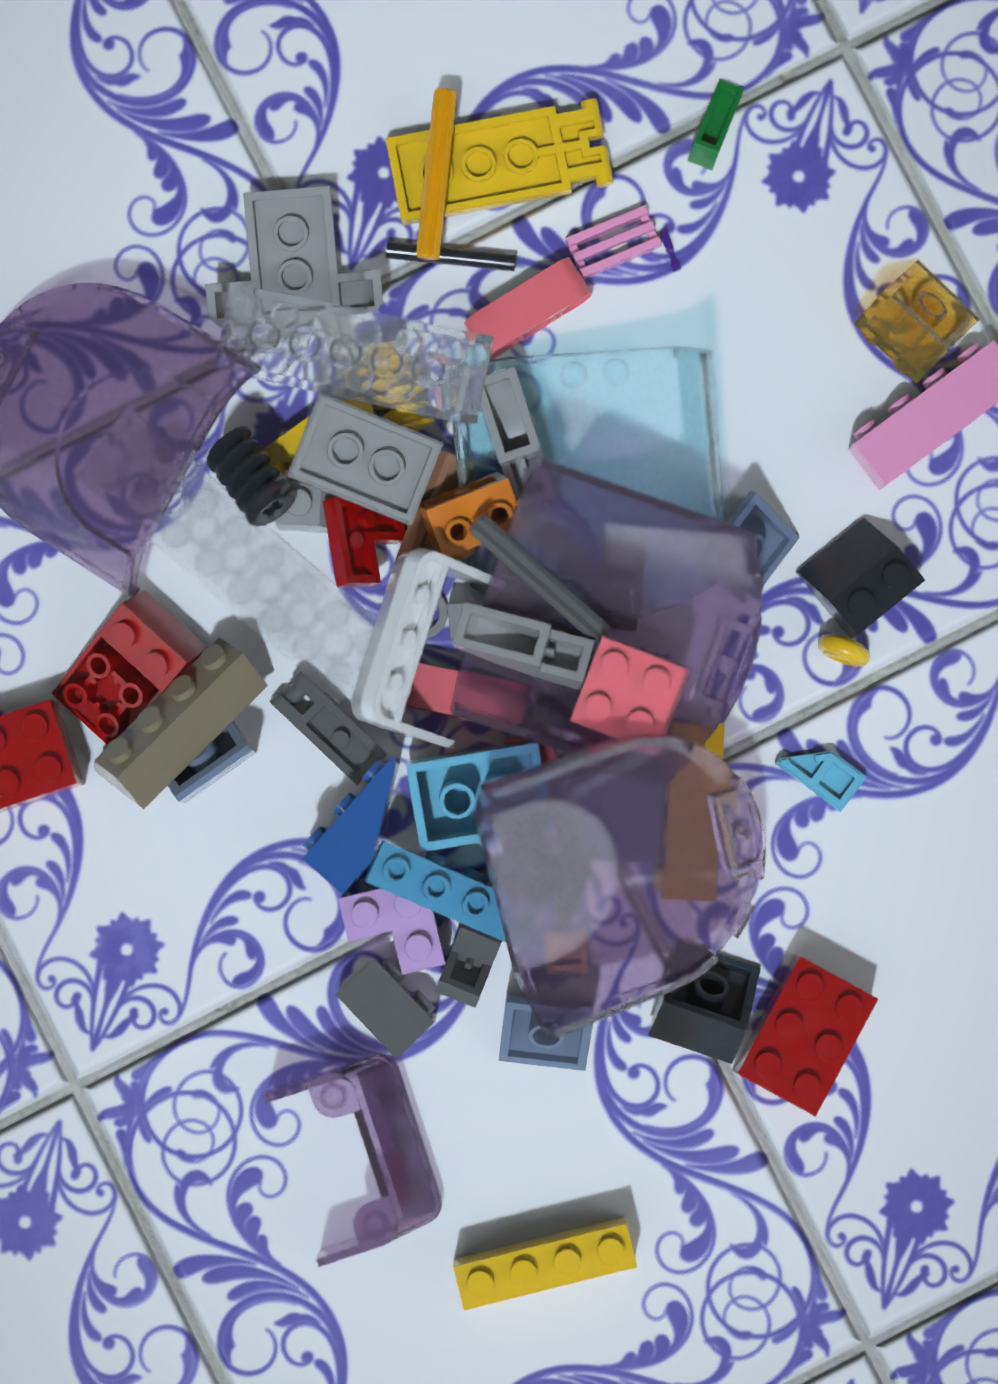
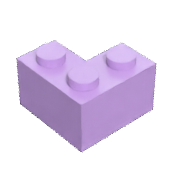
M381 888L338 899L348 942L392 932L402 975L446 964L434 911Z

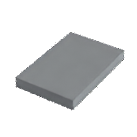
M319 393L286 476L411 526L443 443Z

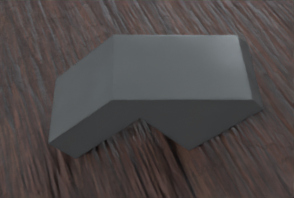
M461 924L435 992L476 1008L502 941Z

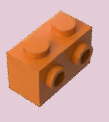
M499 472L420 502L418 507L434 551L454 560H461L472 555L475 552L474 547L482 544L469 531L472 523L482 514H486L512 538L515 536L514 531L525 527L509 480Z

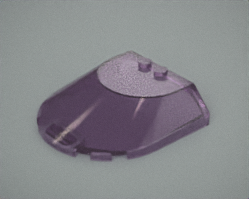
M74 283L55 287L34 296L12 311L0 323V508L22 528L125 595H136L140 590V587L137 585V578L146 548L201 445L229 400L251 376L259 373L262 366L156 301L123 287L104 283Z
M660 734L624 736L481 784L479 787L474 817L514 976L541 1030L552 1039L672 992L703 975L719 961L716 954L725 946L732 935L737 939L739 938L756 907L750 902L756 888L757 879H764L766 865V838L759 808L745 781L736 775L722 758L691 741Z

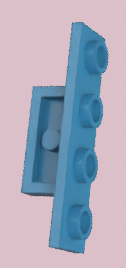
M384 840L381 841L364 879L365 882L524 950L541 909L526 902L519 903L517 898L488 886L490 877L466 867L462 875L449 869L452 860L432 851H427L423 858Z

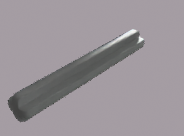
M482 514L472 523L469 528L470 533L588 639L595 640V644L599 645L602 636L610 634L612 629L606 621L486 514Z

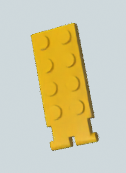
M587 99L580 102V110L559 114L556 113L555 106L454 125L444 218L571 194V185L596 180V185L599 188L613 185L614 181L607 146L591 148L589 146V141L604 137L597 99ZM429 130L385 138L402 226L420 222Z

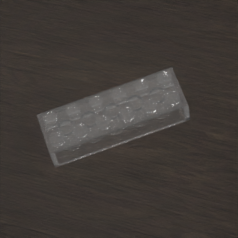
M230 283L214 370L457 423L477 424L494 336L253 286Z

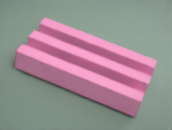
M646 205L566 238L565 242L577 270L584 280L662 247V242L655 232V226L648 216L649 212ZM639 220L642 224L579 251L578 246ZM645 234L649 240L589 266L585 265V259Z

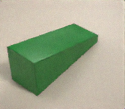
M721 79L719 80L694 140L688 162L711 171L713 170L743 95L744 88Z

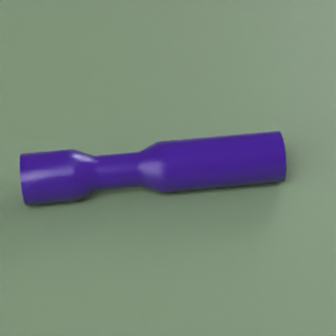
M664 229L659 233L665 250L669 254L673 273L680 271L681 267L675 257L668 229Z

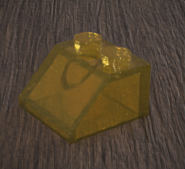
M917 260L877 297L854 324L862 331L863 336L869 343L880 348L893 361L899 372L909 376L917 384L980 319Z

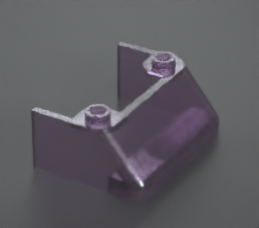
M381 1053L372 1054L270 1088L263 1094L266 1104L309 1090L312 1103L320 1114L330 1118H338L354 1113L381 1198L365 1203L356 1212L353 1221L356 1237L319 1250L316 1257L318 1268L387 1245L430 1224L438 1217L442 1208V1195L400 1067L392 1057Z

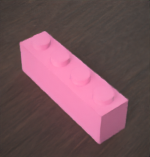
M994 340L984 348L978 342L957 357L961 365L950 373L941 368L922 383L927 390L915 399L909 393L888 408L892 414L889 418L879 425L872 419L853 434L857 441L848 450L879 491L998 404V345Z

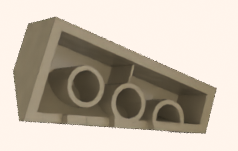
M219 637L201 653L200 657L189 668L174 679L170 686L148 708L144 709L138 718L117 739L109 743L106 749L94 760L95 771L144 810L268 686L243 652Z

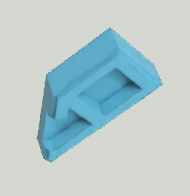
M833 751L779 758L775 765L838 812L844 809L867 778V776Z

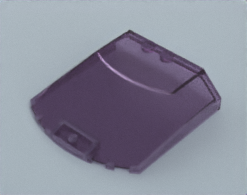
M540 456L519 494L506 533L611 626L612 630L608 635L609 637L692 668L660 752L651 753L570 721L582 690L527 675L465 651L460 660L450 706L451 714L663 784L676 775L675 771L693 755L697 756L706 746L704 743L711 737L720 723L723 724L727 719L750 673L762 625L760 613L762 590H764L763 575L761 574L757 550L759 547L755 532ZM497 557L480 606L551 624V629L587 638ZM595 644V650L593 653L590 667L592 665L593 659L595 657L599 645Z

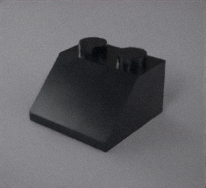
M865 518L861 519L796 572L850 639L858 636L925 581L924 577L901 549Z
M677 940L656 1002L648 1036L732 1064L748 1029L761 968Z

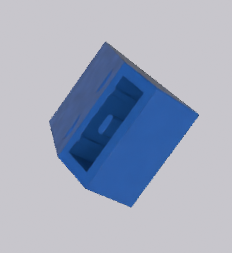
M392 757L386 764L380 759L377 760L363 776L362 779L367 785L356 797L354 794L348 793L333 810V813L338 818L328 830L325 827L319 826L303 844V847L308 852L302 859L342 894L348 893L370 868L379 848L399 764Z

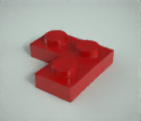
M332 497L322 501L336 588L371 587L380 584L381 578L375 544L401 543L406 533L404 523L339 497Z

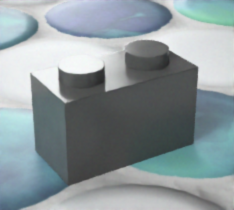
M375 956L335 995L397 1059L435 1023L436 1019L430 1013L436 1008L418 989L411 994L400 981L405 975H402L401 970L388 957L381 962Z

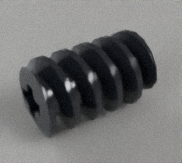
M241 426L226 433L215 442L207 456V465L212 472L216 473V478L220 484L226 486V492L230 498L235 499L238 509L245 513L248 523L256 527L265 526L285 514L295 502V498L291 495L284 496L289 490V482L286 479L277 480L280 470L277 466L267 467L271 460L270 456L264 452L258 453L261 444L257 439L249 440L252 434L248 426Z

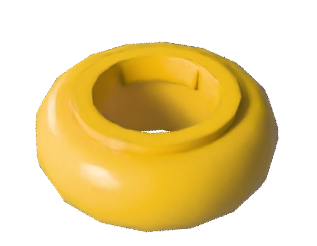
M831 633L822 635L818 641V648L825 656L851 667H863L870 660V652L865 646L848 637Z

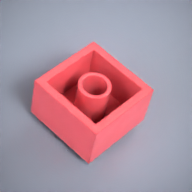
M602 636L570 721L651 753L660 752L692 668L615 638Z

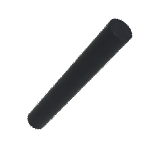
M387 241L386 259L513 272L515 270L516 254L441 247L438 260H424L417 257V244Z

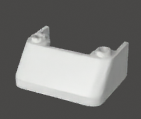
M419 548L401 554L392 567L359 677L352 694L351 706L354 716L360 721L404 736L453 749L454 740L400 722L445 577L448 576L501 590L504 588L505 581L438 552Z

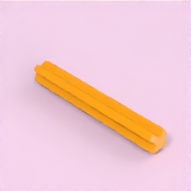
M437 88L433 93L416 249L417 257L424 260H438L441 250L457 102L456 91L448 88Z

